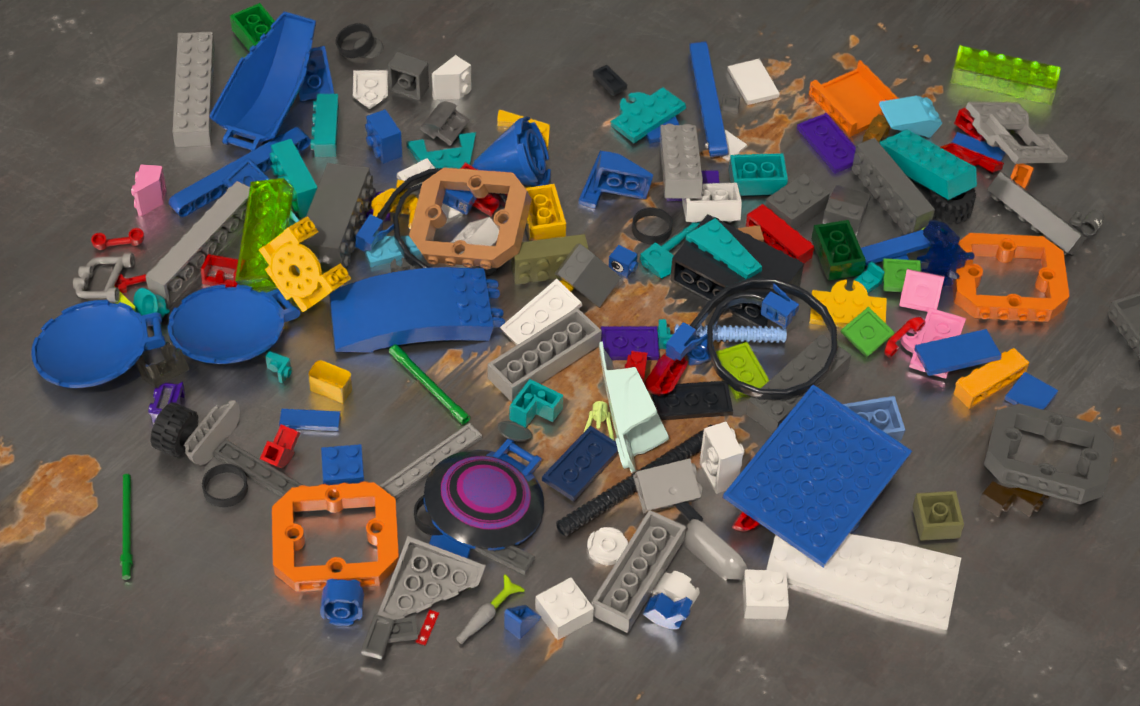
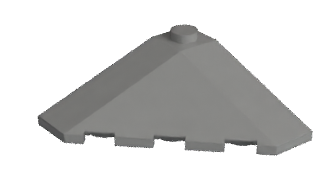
M408 536L377 615L390 619H401L413 612L419 613L432 607L431 604L442 599L444 601L450 599L466 588L470 587L472 589L479 585L486 565Z

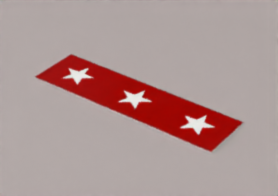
M429 610L415 643L426 646L439 612Z

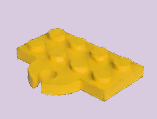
M847 279L837 282L832 287L831 292L812 290L811 294L827 307L836 327L844 328L867 307L873 310L886 323L887 298L868 296L865 287L855 280L852 285L853 291L845 289ZM810 307L809 324L826 326L822 316Z

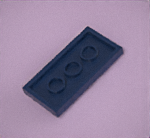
M590 425L542 476V481L574 502L619 454L616 441Z

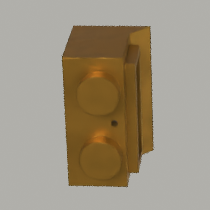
M878 114L877 117L873 118L863 136L862 143L873 138L879 143L882 141L883 135L888 136L890 125L885 116Z

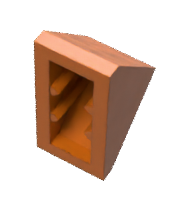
M1023 163L1016 164L1010 178L1026 190L1029 186L1034 167Z

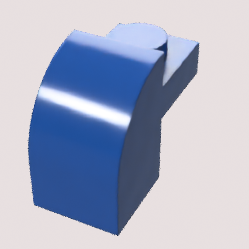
M659 593L650 597L643 615L657 625L668 629H679L683 620L689 616L693 601L685 597L674 602L664 593Z

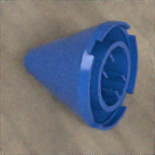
M530 117L518 119L476 158L472 165L477 170L514 173L523 186L529 187L548 185L551 178V169L546 170V161L549 160L545 141L536 123H529Z

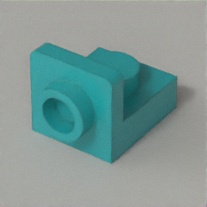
M870 262L867 270L858 276L855 281L862 284L867 290V294H869L882 284L885 272L881 267Z
M659 319L657 328L659 349H666V343L673 334H670V327H667L666 319Z
M269 351L266 355L267 368L273 372H278L279 382L284 383L286 378H289L292 373L290 358Z

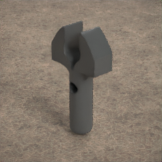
M402 258L401 268L396 265V259L390 264L391 273L410 270L409 263L404 258Z

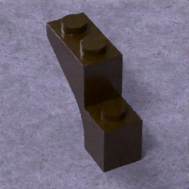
M992 481L982 493L979 505L997 517H1000L1003 512L1007 513L1012 506L1031 517L1034 512L1038 513L1044 505L1043 501L1045 499L1049 500L1051 496L1019 487H1004Z

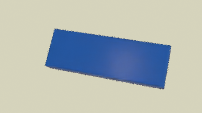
M959 132L956 133L952 141L955 144L1002 162L1006 155V152L1002 151L999 147L990 146L986 142H980Z
M281 409L279 427L282 424L291 429L339 431L341 413L340 411Z

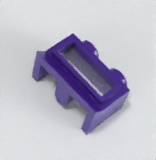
M160 382L159 388L154 389L153 398L155 401L150 403L148 414L151 415L153 423L167 404L175 402L181 405L180 397L185 398L183 382L179 384Z

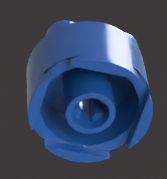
M329 579L322 590L321 617L324 620L326 617L330 620L331 624L337 626H349L354 624L355 620L358 619L359 621L363 615L364 590L360 586V582L354 579L350 581Z

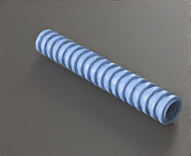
M678 324L674 328V333L679 328ZM701 325L697 329L696 338H701L707 334V325L705 327ZM717 325L713 330V342L714 340H717V342H720V340H723V342H726V340L738 342L740 340V342L746 341L748 343L750 341L753 343L756 341L758 343L762 341L764 343H767V341H770V343H773V341L785 343L787 339V329L784 327L780 328L779 326H776V328L770 326V328L768 326H764V328L762 326L758 328L753 326L750 328V326L744 327L743 325L741 327H738V325H735V327H732V325H729V327Z

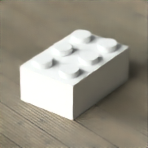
M737 183L702 184L701 198H682L686 222L696 223L702 221L707 214L718 218L720 221L733 222L741 219L742 201Z
M727 422L704 428L700 455V465L713 490L718 494L726 491L738 477L744 455L743 446L738 444L735 432L732 428H729Z

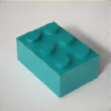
M783 153L730 155L728 168L730 183H737L740 196L773 195L787 185L788 177Z

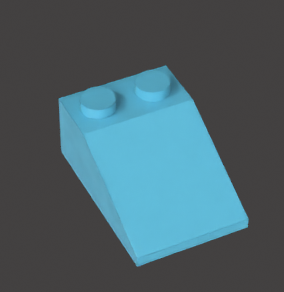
M912 96L881 101L879 103L891 129L899 131L908 129L917 135L930 138L942 125L938 112L932 105V101L927 97Z

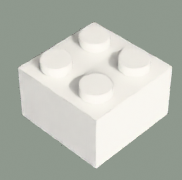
M745 570L743 578L744 619L786 620L789 607L787 571Z
M572 578L542 592L535 599V610L557 640L593 621L594 608Z

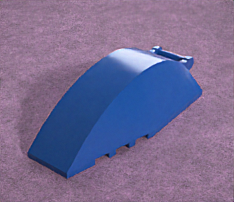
M284 11L271 25L270 31L260 37V42L249 49L250 53L245 58L242 57L239 60L210 113V119L226 130L223 144L236 145L249 149L252 152L259 148L264 141L275 138L304 83L316 20ZM234 134L242 137L254 140V142L250 143L244 140L234 138L233 136Z

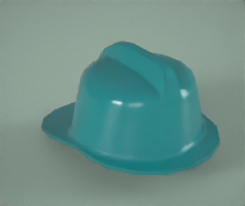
M140 288L136 291L133 305L136 308V312L140 313L141 316L157 312L163 318L165 314L170 313L163 296L154 294L146 288Z

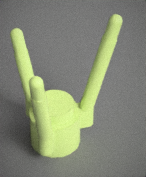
M597 401L593 404L584 432L591 425L593 419L597 421V429H600L601 422L606 419L609 437L614 440L610 419L611 413L608 412L607 403Z

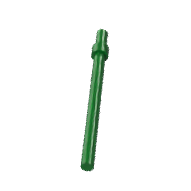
M130 474L123 475L122 555L120 556V565L122 566V578L124 580L131 578V566L133 565V555L131 554Z

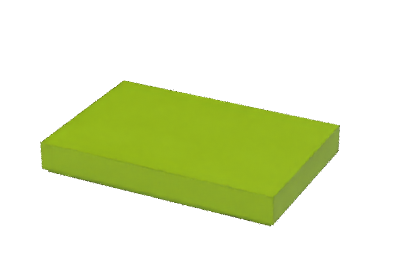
M748 342L716 351L721 365L739 381L760 389L770 381ZM728 384L736 399L748 396L734 390Z

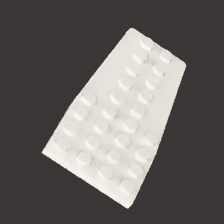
M849 534L823 568L775 535L766 570L787 571V583L884 615L947 630L961 557L904 543Z

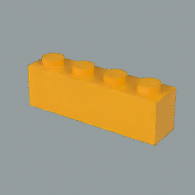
M1015 348L1008 352L1004 351L1001 353V360L988 362L980 369H974L965 378L961 377L955 384L954 395L970 409L1019 379L1024 372H1027L1029 362Z

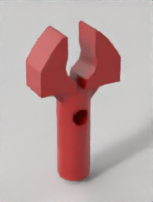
M119 274L115 287L121 293H126L130 285L146 282V274L131 278H124L122 274Z

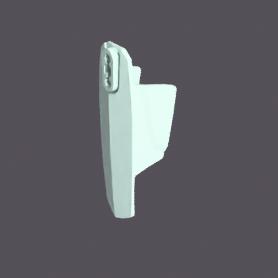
M602 341L599 342V351L607 398L617 437L616 444L623 468H630L631 473L637 471L634 456L643 454L661 445L669 439V436L636 367L614 370L612 360L604 350Z

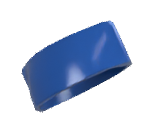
M707 339L686 354L690 366L700 365L710 360L707 354Z

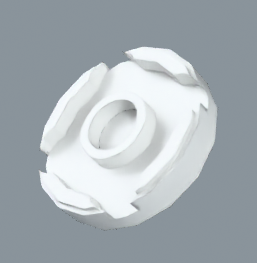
M603 527L591 533L588 538L587 551L595 562L602 565H613L618 561L628 545V541L620 530L612 527Z

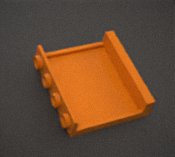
M861 60L858 61L857 69L823 84L814 80L810 83L809 95L849 137L868 129L873 118L877 117L878 114L884 116L879 106L881 101L899 99Z

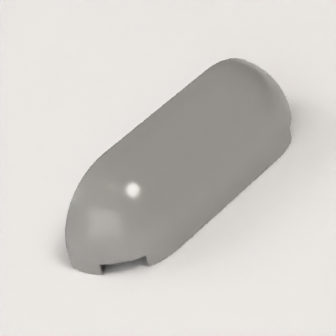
M229 401V404L219 408L216 405L184 444L186 448L185 453L193 463L197 465L207 464L213 458V452L233 433L240 417L237 401Z
M692 519L686 525L684 538L686 547L725 580L727 578L743 580L744 572L748 569L741 556L704 523Z

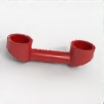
M133 228L129 232V237L106 239L103 233H96L92 236L91 241L92 245L98 250H105L109 246L124 244L137 246L143 242L144 233L140 228Z
M922 317L908 320L888 339L884 354L891 358L899 349L896 342L910 329L918 332L925 325L926 321Z

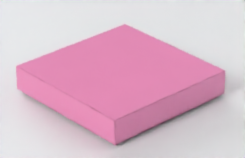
M907 269L899 306L928 312L929 308L937 310L944 276Z

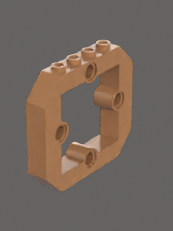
M442 168L422 183L409 237L430 264L445 263L449 266L463 265L469 268L473 266H479L484 269L498 268L520 251L532 199L514 173ZM446 189L471 191L476 198H483L488 193L508 194L505 209L497 211L494 215V222L499 229L496 246L467 244L463 240H457L454 243L433 241L436 229L443 227L447 222V217L441 209Z

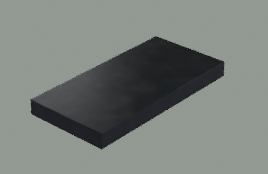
M725 381L676 384L674 389L667 394H651L661 421L733 415L729 387Z

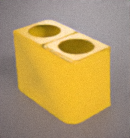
M322 360L316 361L309 370L311 392L342 404L345 402L352 391L351 373L348 370Z

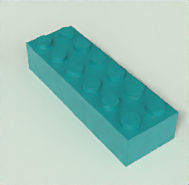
M908 129L879 142L908 177L948 200L977 186L975 166Z

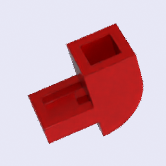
M281 424L274 441H267L260 459L279 468L287 466L295 454L293 449L300 436V432Z

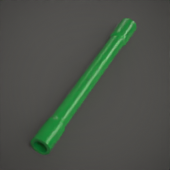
M397 344L389 349V353L414 375L462 425L469 422L470 415L435 384Z

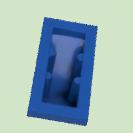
M527 605L508 608L504 612V628L521 639L541 619V616Z

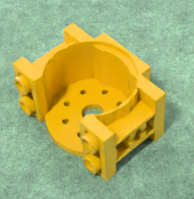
M308 216L289 226L283 233L259 249L270 265L265 269L285 299L293 298L302 312L311 308L352 279L341 263L322 274L316 255L308 247L300 244L318 233L314 223ZM294 265H296L300 269V274L297 272Z

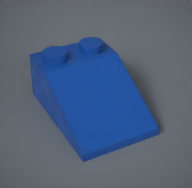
M325 46L311 48L304 83L299 90L300 102L317 99V94H334Z
M601 151L595 171L593 190L646 200L653 174L620 154Z

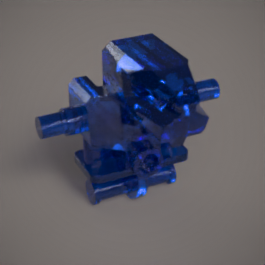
M932 220L923 229V235L930 242L931 248L926 255L918 256L917 260H920L921 263H929L927 269H922L921 272L944 276L942 288L944 286L951 287L953 285L952 279H959L960 277L956 270L963 267L967 260L974 259L975 256L973 252H966L958 245L960 237L946 223Z

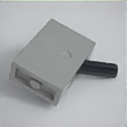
M690 459L637 471L633 475L644 514L648 513L649 510L654 512L675 506L689 521L692 519L703 521V517L689 504L699 500L702 494V487L700 483H697L695 477L697 475L695 464L691 463Z

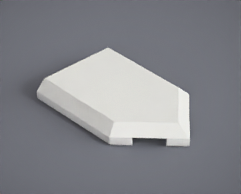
M388 70L353 71V97L369 109L388 97Z

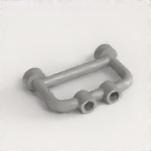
M124 253L123 257H97L90 260L86 266H80L78 272L81 278H74L73 287L76 289L77 296L83 299H108L110 303H118L120 292L114 286L123 266L125 268L134 267V254ZM116 264L104 291H83L87 289L88 279L93 276V268L96 265Z

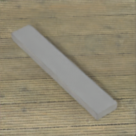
M468 423L379 486L393 496L395 500L425 480L432 469L443 459L458 452L466 451L482 439V434Z

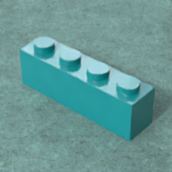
M317 94V101H313V111L316 114L312 115V122L315 126H312V137L314 139H311V150H314L315 157H336L339 117L338 94Z

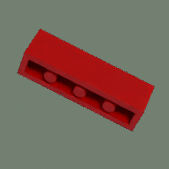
M764 204L747 214L746 227L760 225L764 242L769 246L781 250L802 263L812 259L814 245Z

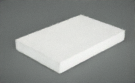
M760 59L728 66V72L747 105L779 98L780 93Z

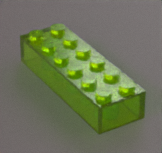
M959 45L950 83L1052 105L1061 67Z
M284 178L253 181L250 183L235 282L239 285L250 286L252 290L278 288L265 270L270 265L259 249L288 228L294 188Z

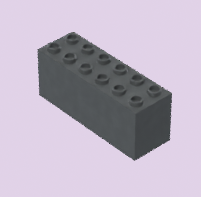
M327 163L307 213L318 233L300 243L308 247L316 255L322 271H329L340 263L345 269L350 265L351 254L356 249V234L366 221V214L370 211L371 201L376 195V189L373 188V176L370 173L369 167Z

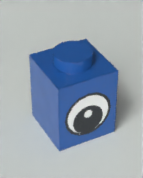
M618 245L609 256L608 266L613 271L628 277L638 267V254Z

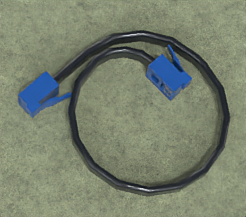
M442 168L428 169L408 177L391 194L377 217L370 214L356 234V248L364 252L366 250L370 252L378 241L382 240L394 229L395 244L405 261L415 269L432 268L410 253L400 236L399 219L405 204L412 197L420 194L422 182ZM446 189L443 204L467 215L472 208V202L474 203L477 198L473 196L471 191ZM489 193L499 200L505 209L506 195L502 193ZM400 198L393 216V225L383 230L384 219ZM498 268L484 269L485 276L496 272Z
M748 278L726 286L709 300L690 325L683 322L666 343V356L674 361L676 359L681 361L690 350L695 349L696 346L707 339V354L717 375L734 390L762 400H787L806 393L812 385H818L828 376L838 351L837 327L827 307L805 289L777 278ZM751 288L774 289L780 296L771 291L766 297L757 293H742V291ZM786 293L803 300L822 316L831 335V352L824 367L810 380L787 389H760L739 381L721 365L713 348V330L721 314L729 307L740 303H754L762 306L761 315L785 329L792 322V316H795L799 310V304L791 300ZM716 308L707 325V334L696 339L697 329L712 310Z

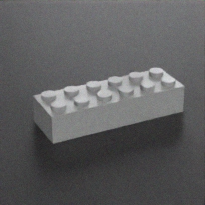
M690 124L661 125L660 153L665 198H701L703 179L696 126Z
M575 308L488 363V379L513 402L529 379L541 384L597 348L599 342H601L602 330L578 308Z
M649 510L592 600L591 605L594 608L593 617L628 633L682 545L686 527Z

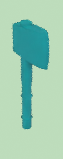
M701 221L692 223L687 228H684L682 232L672 237L662 246L655 242L640 254L639 260L641 264L661 279L671 273L672 258L674 256L669 251L686 238L687 234L694 231Z

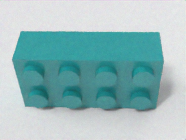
M292 139L272 144V153H269L273 163L271 165L272 173L274 176L277 175L280 188H284L286 199L291 201L290 204L293 212H297L299 218L306 217L318 187Z

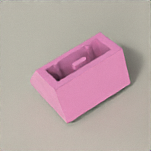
M140 165L139 172L135 174L136 183L132 186L131 194L135 197L134 208L137 209L138 216H143L164 204L167 189L162 166Z

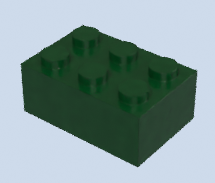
M849 220L814 225L811 240L828 281L859 276L864 273L866 259Z

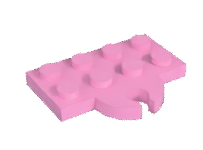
M929 308L925 325L918 332L912 329L908 331L913 333L914 336L905 334L900 339L902 346L913 353L909 368L926 372L914 350L915 345L961 335L966 318ZM948 372L936 374V376L947 378Z

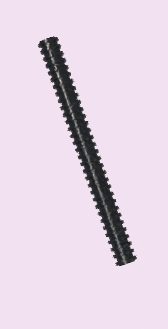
M704 429L637 471L690 459L701 451ZM632 473L631 476L613 485L611 489H607L606 492H602L601 495H597L596 498L578 507L571 514L569 513L566 517L556 521V527L560 534L567 537L569 533L578 530L579 527L587 524L589 520L592 521L594 517H598L599 514H603L604 511H608L609 508L614 507V505L633 495L634 492L636 493L637 488L633 478L635 473Z

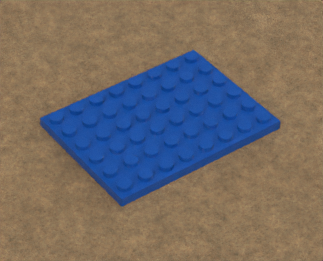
M812 385L725 491L722 498L824 568L911 455L912 450L815 385Z

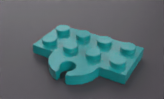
M663 87L651 95L641 92L628 94L629 100L634 103H627L625 98L621 99V115L611 121V127L635 143L646 136L647 133L684 111L686 103Z

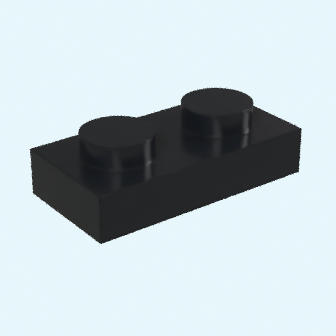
M608 65L593 71V77L612 96L627 90V84Z

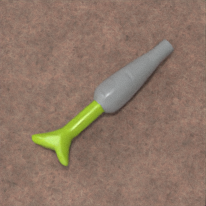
M504 574V589L491 603H485L477 610L464 630L456 638L457 641L462 644L468 637L480 630L496 615V608L509 595L525 592L524 588L513 584L510 578Z

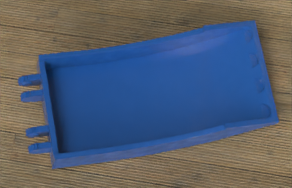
M438 267L411 269L377 275L339 287L329 294L335 352L373 353L374 350L391 347L395 344L403 345L426 341H489L493 328H499L505 324V320L501 318L504 315L503 310L491 308L489 299L500 297V291L497 289L499 283L496 280L486 279L484 268Z

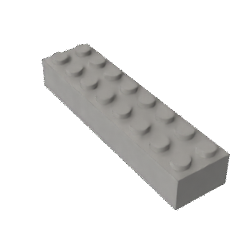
M213 32L178 33L173 114L175 147L211 146L212 119H210V113L213 104L215 53Z
M236 181L221 198L217 199L210 210H207L204 216L195 222L193 227L182 236L181 240L172 246L165 257H162L158 264L147 273L148 290L163 296L168 309L201 276V267L207 255L220 256L258 215L255 190Z

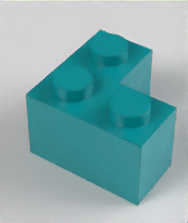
M529 379L509 406V420L525 428L536 414L554 422L563 409V395Z

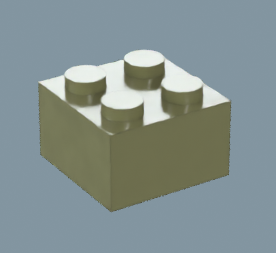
M956 491L916 493L912 508L920 541L960 538L964 522Z

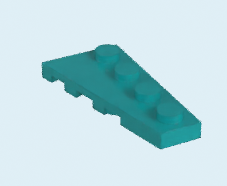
M716 218L686 235L687 241L690 243L694 242L702 251L714 255L713 258L719 262L723 261L728 265V268L745 279L751 278L762 271L760 263Z

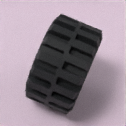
M975 188L949 200L931 190L928 202L935 209L934 218L940 219L941 222H948V224L953 222L958 224L960 221H966L973 211L976 200Z
M175 402L167 404L154 422L150 439L152 447L173 457H178L185 453L186 448L184 444L198 427L199 417L197 412Z

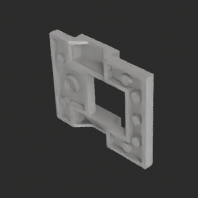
M968 102L966 105L970 115L975 118L972 125L977 129V132L987 140L990 146H1000V149L1006 152L1013 163L1066 162L1068 156L1048 134H1035L1029 127L1028 112L1018 102ZM1006 129L1014 130L1028 146H1020Z

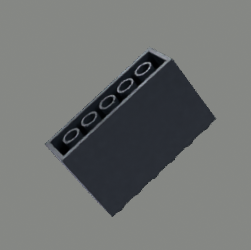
M707 214L705 218L701 221V223L697 226V228L710 222L716 217ZM716 218L762 266V271L751 278H777L800 287L804 263ZM687 240L672 258L670 280L708 301L726 286L745 280V278L728 268V265L723 261L719 262L713 258L714 255L702 251L698 248L697 244L694 242L690 243ZM751 288L742 291V293H757L765 297L771 291L780 296L774 289ZM786 293V295L791 299L793 295ZM740 303L727 309V311L757 327L762 326L764 328V326H768L769 328L773 321L761 315L762 306L754 303Z

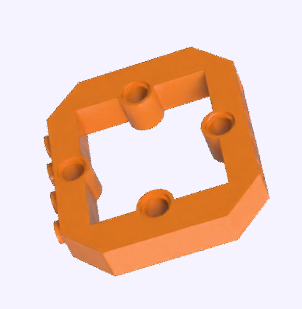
M969 233L953 245L950 264L954 303L973 318L1049 322L1066 308L1070 296L1064 252L1045 237ZM972 256L996 257L1002 263H1009L1013 258L1041 259L1042 268L1039 270L1035 287L1038 291L1045 293L1046 298L1021 297L1017 294H1009L1007 296L976 295V288L980 285L983 269L980 265L973 263Z
M366 481L355 484L340 483L339 485L321 484L318 486L302 485L292 487L272 506L274 574L296 592L323 590L329 579L349 581L354 579L360 582L361 587L380 586L394 572L399 560L395 498L376 483ZM375 507L376 518L369 520L366 524V534L368 542L377 546V562L346 564L344 559L333 557L328 560L326 565L295 567V551L303 548L305 538L301 525L294 523V512L328 510L336 513L345 508ZM337 569H338V570H341L340 572H337V573L333 572L334 570H337Z

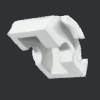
M666 571L652 594L664 593L674 602L688 597L694 603L700 592L698 587L694 588L690 583V577L678 571H673L672 574Z

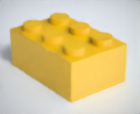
M555 184L525 188L532 199L525 226L529 241L566 237V221Z

